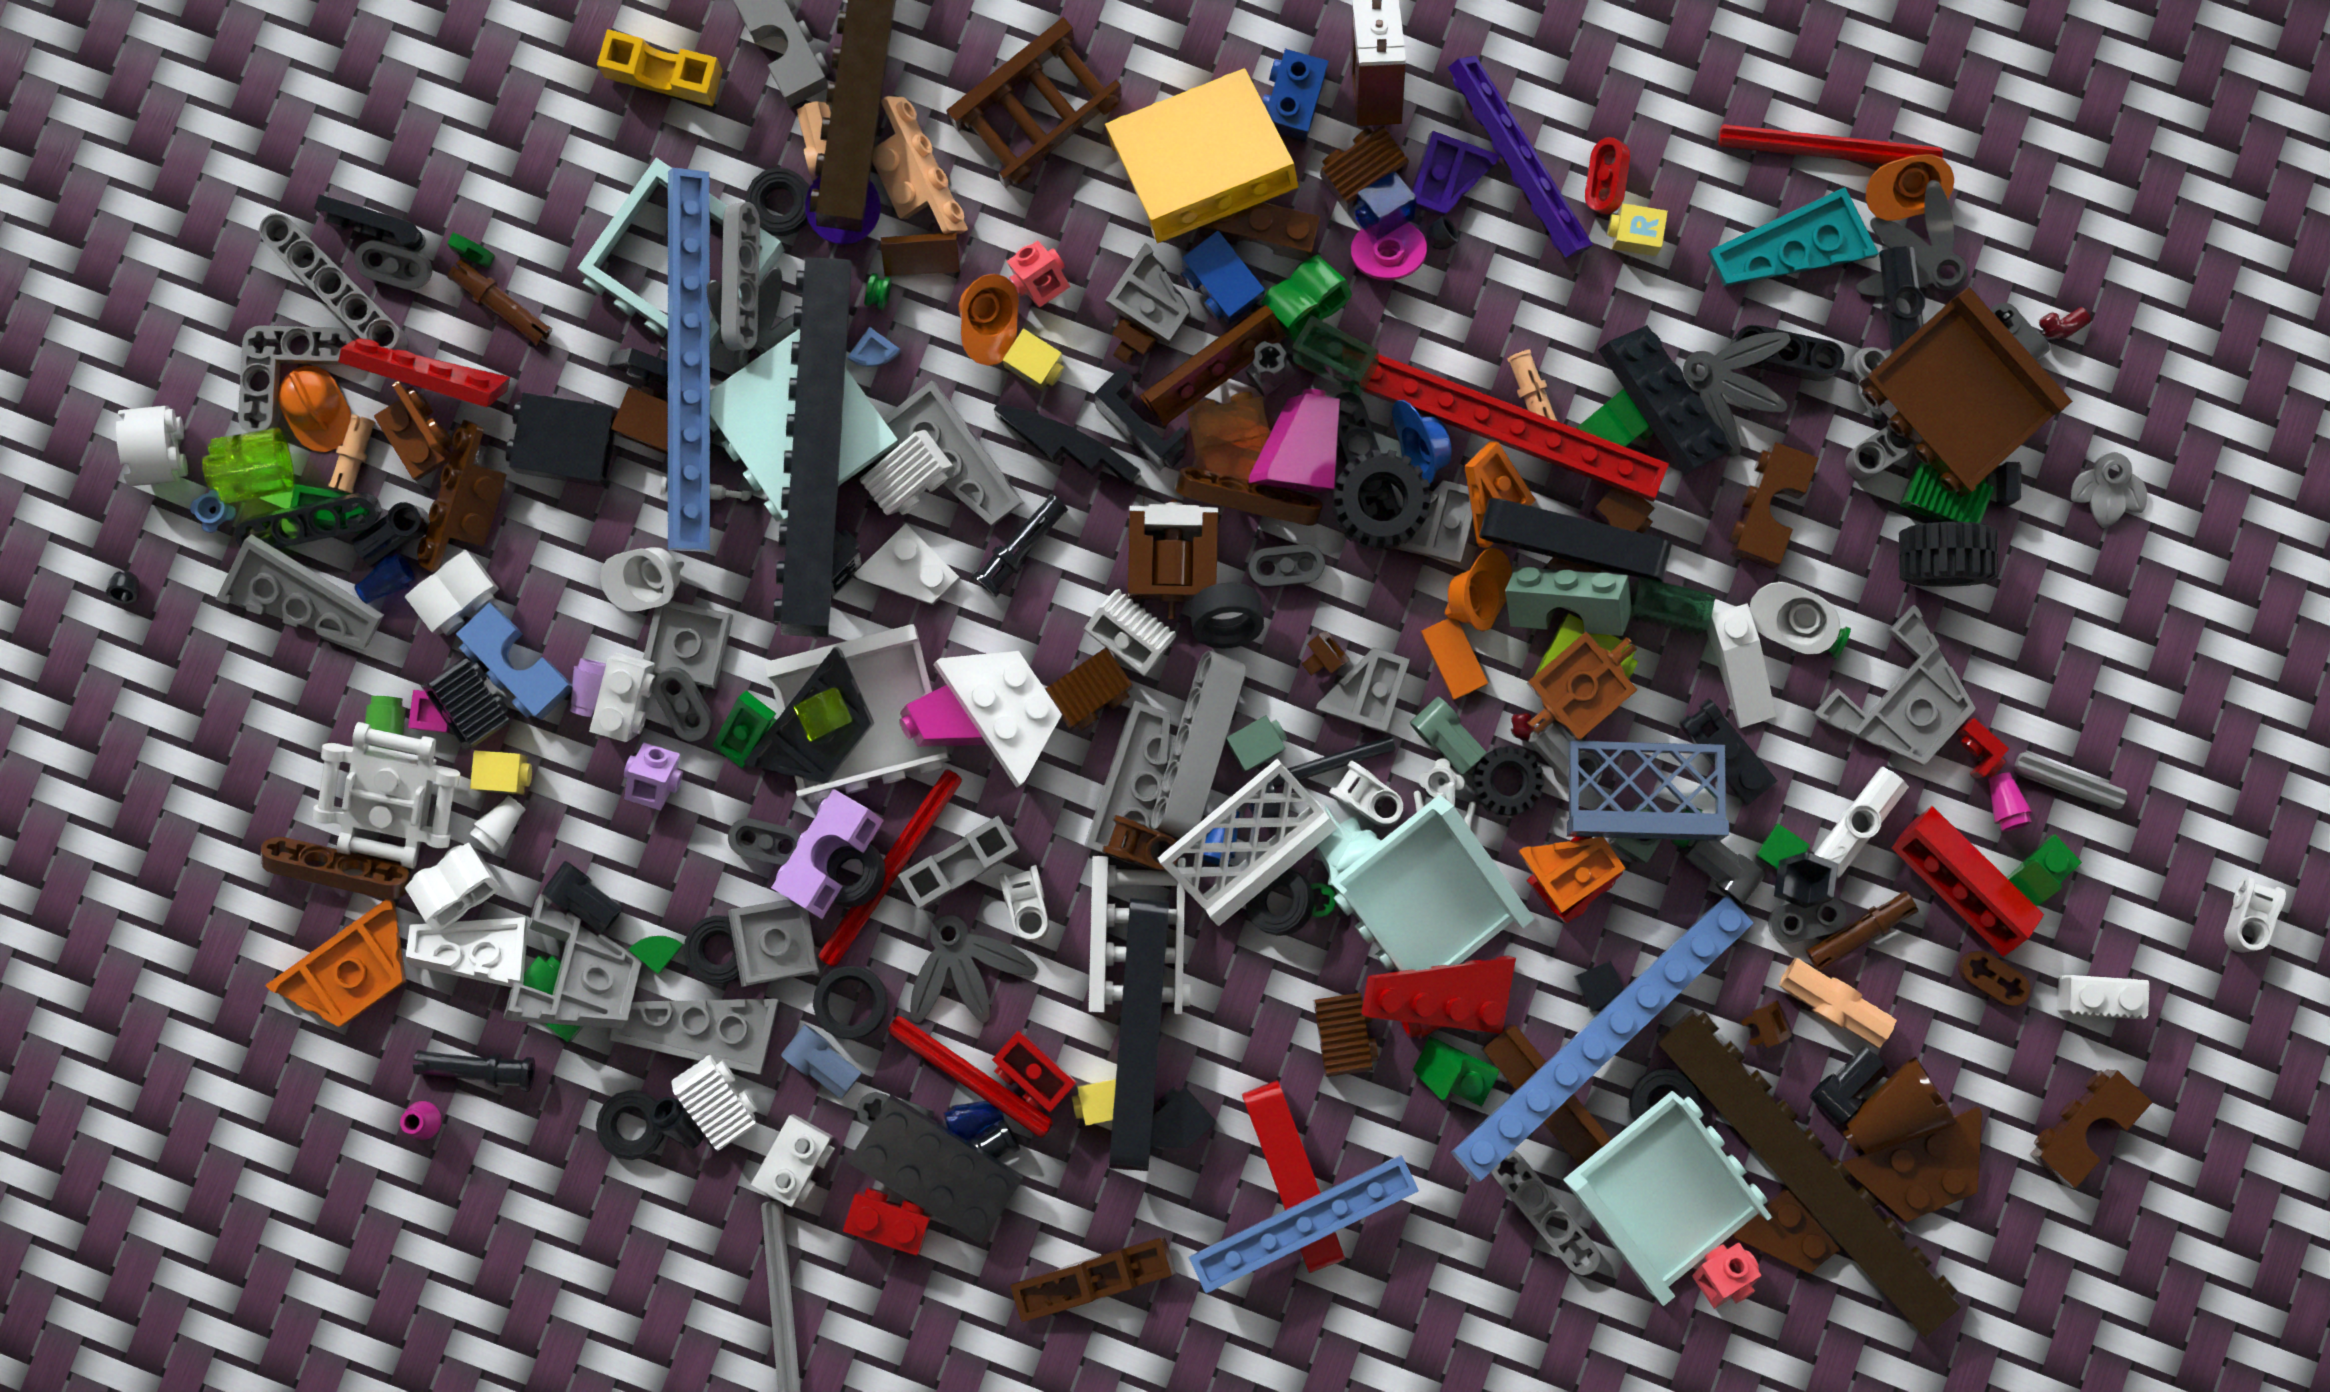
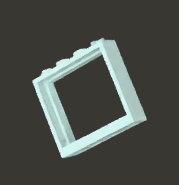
M655 158L577 269L585 277L582 282L600 296L604 291L616 298L613 304L631 317L637 312L647 319L644 325L663 338L668 333V316L599 270L657 186L661 184L668 189V171L672 168L658 158ZM709 193L710 218L723 226L724 211L728 205ZM760 228L759 284L785 251L781 241ZM739 288V290H738L739 299H740V302H742V295H741V291H740V288ZM714 317L710 321V356L722 340L721 328Z

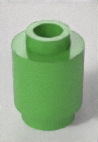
M371 696V705L366 706L365 723L370 724L371 729L403 735L406 708L402 707L403 698Z

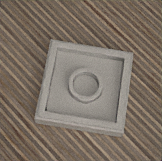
M675 601L655 607L643 657L644 660L655 663L652 675L658 676L667 668L678 667L689 673L695 685L717 689L734 615Z
M790 899L728 910L741 987L819 972L808 910Z

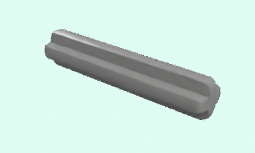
M2026 752L2020 753L2016 759L2014 770L2019 774L2115 810L2121 809L2126 801L2127 791L2125 789Z

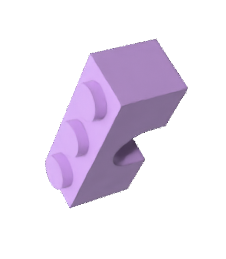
M833 789L829 796L819 805L816 817L808 830L804 831L799 837L796 849L787 863L779 869L776 881L771 888L823 919L843 887L828 875L827 862L830 855L836 849L843 846H851L864 853L884 820L868 808Z

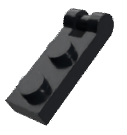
M321 194L318 195L314 209L325 218L323 222L332 227L346 230L347 225L360 228L359 233L368 238L382 240L383 236L396 239L404 247L416 251L422 250L425 246V236L409 221Z
M1708 698L1699 705L1700 710L1692 717L1687 715L1679 722V726L1694 744L1725 745V782L1747 806L1778 780L1727 721L1718 706ZM1710 722L1717 731L1707 738L1701 729ZM1703 754L1715 769V754Z

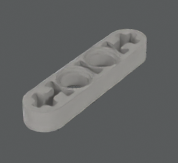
M750 202L728 205L723 217L721 337L724 345L731 351L753 348L758 336L760 219L756 207ZM739 250L741 251V254H742V260H743L742 265H741L740 258H739ZM739 288H740L741 295H742V302H740V299H739V294H738Z
M1513 1150L1506 1159L1514 1157L1516 1162L1513 1164V1169L1521 1177L1527 1171L1530 1177L1520 1181L1513 1191L1508 1185L1514 1183V1179L1506 1172L1500 1175L1497 1171L1501 1166L1500 1163L1490 1172L1492 1177L1567 1268L1579 1275H1588L1594 1272L1600 1263L1598 1248L1526 1160L1517 1151ZM1528 1185H1536L1542 1191V1200L1535 1207H1527L1521 1200V1192ZM1554 1215L1564 1217L1567 1222V1231L1563 1236L1557 1238L1551 1237L1546 1231V1223ZM1575 1232L1580 1236L1573 1240L1578 1248L1583 1251L1589 1248L1591 1251L1587 1256L1590 1261L1587 1266L1581 1263L1573 1264L1572 1261L1576 1258V1255L1570 1247L1566 1246L1563 1252L1559 1249V1245L1568 1242Z

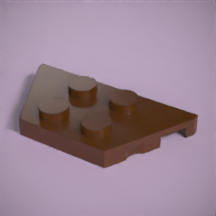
M1979 1106L1972 1107L1955 1114L1954 1116L1958 1123L1951 1128L1867 1155L1861 1153L1842 1161V1163L1852 1173V1176L1866 1187L1874 1197L1882 1201L1903 1222H1909L1978 1193L1982 1111Z

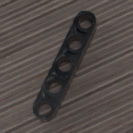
M1489 498L1487 501L1479 535L1480 538L1489 542L1655 582L1664 581L1672 547L1670 541L1659 537L1496 498Z

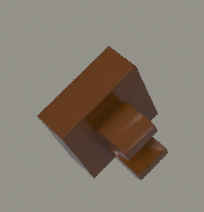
M1128 319L1121 320L1112 333L1122 340L1113 356L1126 364L1127 361L1130 362L1137 351L1143 355L1151 352L1158 339Z
M1324 631L1307 643L1314 654L1305 660L1302 666L1311 676L1323 667H1326L1332 674L1348 663L1350 658L1328 631Z
M1778 1000L1762 1005L1752 1011L1753 1014L1741 1021L1742 1026L1752 1023L1756 1024L1759 1028V1036L1749 1040V1044L1753 1046L1764 1042L1766 1048L1780 1044L1792 1036Z

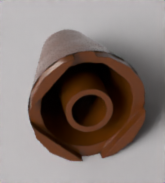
M1916 1056L1908 1060L1845 1121L1848 1129L1843 1131V1134L1855 1152L1862 1149L1867 1155L1951 1128L1958 1123L1941 1093L1930 1080V1076Z

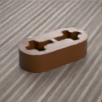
M1970 951L1964 954L1959 961L1958 972L1961 978L1967 984L1999 1004L2018 1006L2028 999L2030 994L2028 979L2022 973L1990 953ZM1982 959L1984 961L1982 968L1991 973V977L1988 978L1985 975L1973 977V968L1969 966L1970 961ZM1998 979L2004 982H2012L2015 979L2017 981L2015 988L2019 991L2018 996L2010 995L2006 998L2007 990L1996 983Z

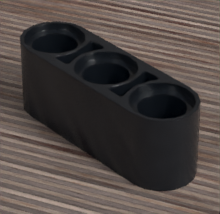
M1747 325L1743 327L1730 343L1731 345L1740 341L1741 338L1757 334L1787 333L1790 336V342L1787 346L1795 354L1793 361L1782 359L1779 352L1748 367L1813 381H1826L1842 368L1845 361L1843 349L1833 341L1760 325ZM1816 354H1826L1831 359V369L1821 368L1816 362Z

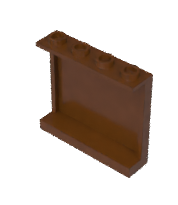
M1970 287L1957 294L1858 383L1863 389L1862 395L1865 400L1874 408H1880L1889 418L1888 424L1891 429L1899 436H1905L1914 445L1913 451L1917 458L1927 466L1932 465L1940 474L1939 480L1944 488L1952 494L1957 493L1960 498L1972 493L1979 482L2041 426L2073 402Z

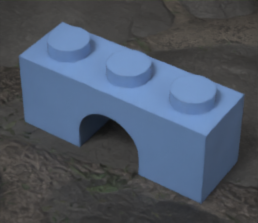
M489 602L456 633L464 642L459 647L471 661L478 662L481 660L490 669L485 674L487 678L501 691L507 687L515 695L516 698L512 703L525 717L528 718L533 714L535 717L543 720L572 692V684L550 661L543 657L532 667L525 670H515L509 660V651L513 643L523 633L492 603Z

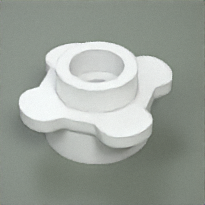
M1445 758L1438 759L1432 770L1422 773L1419 777L1421 787L1425 788L1433 796V799L1439 794L1446 799L1449 782L1455 783V790H1461L1465 785L1464 777L1456 774L1451 768V763ZM1440 778L1445 779L1444 785L1439 783Z

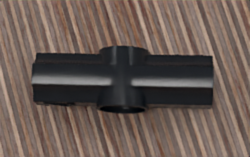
M1898 246L1879 252L1884 291L1881 312L1888 324L1891 353L1924 325L1922 311L1925 308V297L1919 289L1914 247ZM1897 298H1903L1909 303V314L1903 313L1898 309L1896 304Z

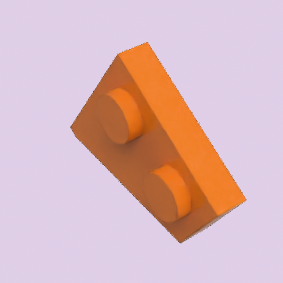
M1489 441L1465 465L1476 540L1479 547L1489 548L1493 544V542L1479 537L1489 498L1508 500L1531 506L1536 501L1499 442Z
M1604 837L1536 847H1523L1518 851L1560 913L1626 869Z

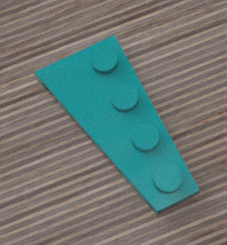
M1846 187L1721 244L1709 250L1707 254L1723 286L1726 287L1875 258L1879 253Z

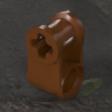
M1115 815L1113 821L1116 825L1109 844L1103 846L1102 852L1151 869L1165 870L1160 863L1154 861L1151 849L1158 841L1166 843L1170 848L1176 843V840L1168 835L1149 829L1141 823ZM1128 831L1123 847H1121L1125 834ZM1179 857L1174 862H1172L1174 865L1179 860Z

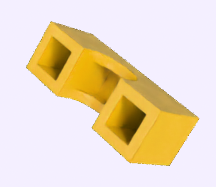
M609 29L606 31L597 62L599 70L606 79L709 106L714 104L723 73L716 57L680 48L679 54L663 52L649 46L643 38Z

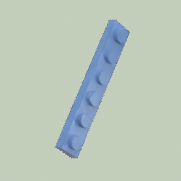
M1399 1155L1189 1256V1259L1205 1293H1208L1394 1204L1419 1190L1403 1156Z

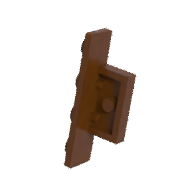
M465 419L462 421L461 427L454 433L452 440L453 452L449 464L445 465L440 478L442 486L437 500L430 507V523L426 536L420 540L417 549L418 564L435 573L440 568L449 537L480 546L485 545L507 474L502 471L474 464L484 428Z

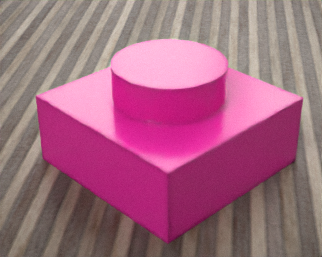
M413 690L408 728L450 733V728L426 693L420 690Z

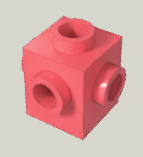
M1038 240L1031 245L1021 248L1015 256L1006 261L1013 272L1009 280L1014 283L1018 294L1021 297L1027 294L1039 308L1071 287L1061 271L1065 268V265L1058 253L1053 248L1047 251Z
M1740 1243L1735 1244L1729 1249L1724 1244L1713 1249L1705 1255L1707 1262L1703 1263L1692 1275L1714 1309L1730 1299H1733L1737 1304L1755 1292L1752 1286L1762 1276L1758 1271L1759 1265L1755 1257L1749 1251H1745Z

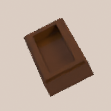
M957 232L881 237L884 277L960 272Z

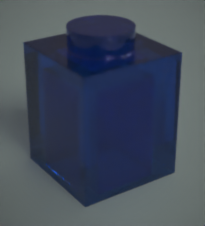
M1394 171L1357 192L1355 216L1360 226L1365 230L1369 229L1376 239L1379 240L1415 218L1417 197Z

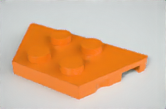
M385 899L267 983L266 987L268 990L295 1002L296 1005L318 1014L324 1020L338 1027H343L406 982L394 900Z

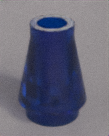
M396 554L393 557L387 555L354 587L359 598L364 603L369 604L376 599L409 588V583L415 579V575L403 556L400 554Z
M987 1101L952 1105V1110L943 1113L947 1128L966 1141L996 1122L1004 1120L1003 1112Z

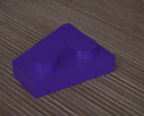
M1432 131L1428 136L1407 204L1441 217L1444 216L1499 160L1500 156Z

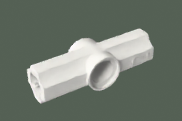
M1885 767L1879 768L1852 805L1842 812L1839 822L1814 853L1817 856L1839 864L1836 878H1840L1870 837L1878 833L1883 820L1909 788L1902 778ZM1856 812L1864 814L1867 818L1868 827L1863 833L1856 831L1852 825V818Z

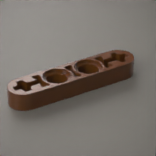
M1195 467L1180 468L1174 487L1179 494L1190 499L1306 526L1317 524L1323 506L1319 499L1305 493L1250 484L1249 480Z
M272 837L265 840L261 845L262 868L272 874L389 900L399 899L407 893L405 887L409 883V872L406 867L401 866L397 862L353 852L349 855L338 853L335 848L287 837ZM310 861H322L326 863L325 865L320 867H311L307 865V863ZM350 869H358L363 873L353 876L347 875L344 872Z

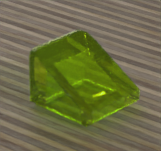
M835 687L818 693L794 706L809 741L828 734L852 721L842 696Z

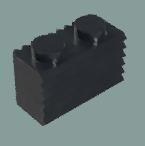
M467 658L456 661L421 685L464 750L475 747L510 722L509 718L505 715L508 712V708L502 698L496 693L492 695L484 684L487 678L481 667L474 661L470 663Z

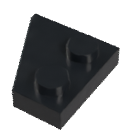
M634 348L613 351L611 353L607 366L627 372V375L643 381H649L650 379L663 383L662 388L668 390V361Z

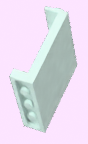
M800 329L710 391L711 430L715 432L720 428L727 438L721 444L734 462L740 458L743 460L748 470L742 474L755 492L762 488L767 494L769 500L764 505L776 522L783 518L786 522L788 520V510H781L782 487H790L791 474L783 472L785 450H792L793 437H786L787 414H795V401H788L790 377L797 378L798 365H791L792 341L799 342ZM846 367L838 486L885 453L889 455L900 445L898 439Z
M1440 794L1330 881L1339 893L1334 897V900L1347 916L1354 913L1360 921L1355 925V928L1368 944L1373 941L1377 944L1380 950L1375 955L1389 972L1394 968L1396 971L1411 969L1417 971L1431 969V966L1458 965L1511 922L1515 921L1520 927L1524 928L1535 919L1454 805Z
M1673 1091L1563 1179L1648 1292L1662 1306L1675 1297L1669 1286L1700 1262L1705 1255L1717 1248L1758 1213L1767 1221L1772 1218L1763 1206L1768 1202L1767 1198L1754 1183L1748 1185L1742 1176L1747 1173L1744 1167L1732 1154L1727 1157L1722 1151L1721 1147L1725 1145V1142L1713 1127L1705 1128L1699 1120L1704 1114L1690 1097L1683 1100Z

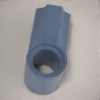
M804 1024L781 1053V1056L806 1076L810 1074L830 1092L842 1099L863 1072L831 1048L832 1044L823 1036Z

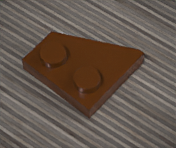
M1786 1187L1764 1205L1772 1216L1770 1220L1767 1221L1758 1213L1732 1235L1735 1239L1808 1273L1813 1272L1840 1250L1813 1214L1789 1187Z

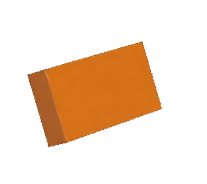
M1447 618L1420 631L1453 701L1488 684L1457 619Z

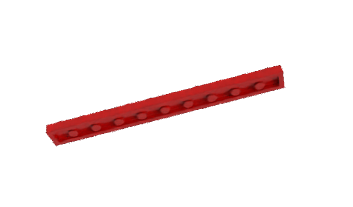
M1316 330L1309 335L1297 362L1298 367L1393 404L1397 400H1405L1422 415L1435 417L1451 426L1488 440L1499 442V444L1652 502L1656 499L1669 463Z

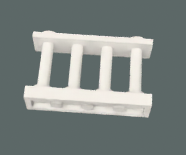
M1093 856L1089 1012H1105V1004L1112 1005L1113 1001H1122L1123 985H1113V981H1106V966H1113L1114 962H1125L1126 947L1114 946V942H1107V927H1114L1115 923H1128L1129 908H1115V904H1108V888H1115L1116 885L1177 886V908L1169 909L1168 924L1176 925V948H1166L1165 963H1175V987L1163 986L1162 1002H1174V1014H1182V1006H1190V983H1183L1186 889L1167 870L1116 869V865H1109L1108 856ZM1179 858L1177 868H1190L1185 867L1186 858Z

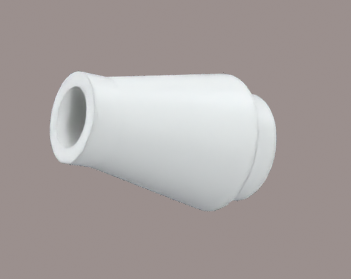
M508 795L500 804L473 823L475 828L471 831L470 836L491 853H494L499 847L503 849L519 818L526 809Z

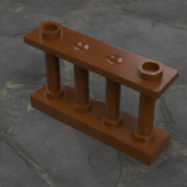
M1064 16L946 110L949 122L958 132L965 126L973 128L1005 166V169L999 173L1000 182L1005 189L1012 183L1019 185L1025 181L1033 172L1031 168L1100 112L1102 115H1106L1120 102L1121 84L1117 79L1104 88L1071 48V41L1074 40L1073 27ZM1052 56L1056 59L1060 57L1093 97L1077 111L1073 109L1042 72V64ZM1022 80L1026 82L1031 81L1064 120L1047 135L1013 95V88ZM994 103L997 105L1002 104L1035 144L1018 158L983 118L985 116L984 111Z

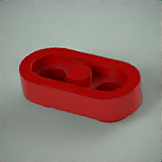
M1613 137L1604 138L1594 146L1590 156L1585 189V201L1588 207L1604 215L1615 212L1621 206L1625 197L1630 163V150L1628 146Z

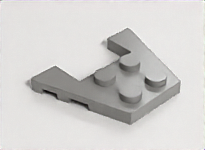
M1912 605L1888 631L1917 657V660L1868 714L1862 711L1837 688L1816 709L1812 716L1923 766L1926 765L1976 708L1952 666L1949 667L1941 653L1933 633L1930 634L1921 617L1923 615L1919 608Z
M539 894L533 908L528 929L566 942L553 995L515 982L510 991L503 1019L622 1029L628 1020L642 961L602 933L597 937L580 925V918L571 912H568L567 915L563 914L551 906L553 901L545 895Z

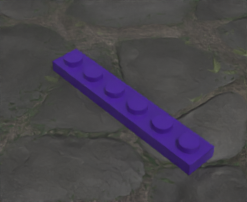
M1477 56L1457 59L1448 66L1449 71L1453 75L1455 87L1466 96L1473 108L1474 118L1480 125L1485 127L1492 138L1494 150L1500 157L1504 158L1511 169L1513 181L1526 193L1532 203L1531 209L1534 215L1540 221H1543L1550 232L1552 244L1560 253H1563L1565 258L1583 253L1593 246L1591 240Z

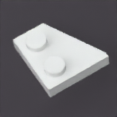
M906 523L854 573V576L860 581L886 588L901 595L913 597L930 605H934L960 579Z

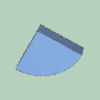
M869 327L847 358L857 365L875 367L890 362L899 355L901 350Z

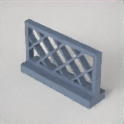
M1602 741L1569 742V820L1567 821V837L1721 841L1729 836V820H1726L1725 745ZM1578 751H1593L1604 764L1589 776L1578 764ZM1603 751H1614L1615 753L1609 758ZM1621 752H1632L1643 763L1630 777L1613 762ZM1642 752H1652L1653 754L1647 758ZM1660 753H1670L1681 764L1668 778L1651 763ZM1680 753L1692 755L1686 760ZM1698 754H1715V771L1707 779L1690 764ZM1607 766L1624 782L1610 796L1593 780ZM1645 767L1662 783L1649 797L1632 781ZM1684 768L1701 784L1687 798L1671 783ZM1579 776L1585 781L1580 787ZM1714 777L1715 788L1709 783ZM1587 785L1604 800L1596 810H1579V793ZM1626 786L1643 801L1634 812L1624 811L1613 800ZM1664 787L1681 802L1673 812H1662L1651 801ZM1705 788L1715 798L1716 814L1701 813L1690 801ZM1608 804L1614 811L1601 810ZM1647 805L1653 812L1640 811ZM1686 807L1691 813L1679 812Z

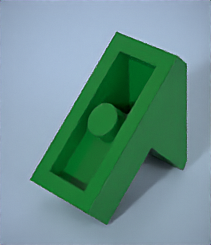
M744 691L737 698L712 746L743 768L746 765L744 763L745 759L775 723L776 719L774 717L776 713L748 691Z
M2054 834L2049 836L2006 878L2037 907L2062 888L2060 883L2082 862Z
M1429 1036L1413 1067L1416 1075L1441 1100L1445 1101L1449 1092L1480 1107L1483 1106L1500 1070Z

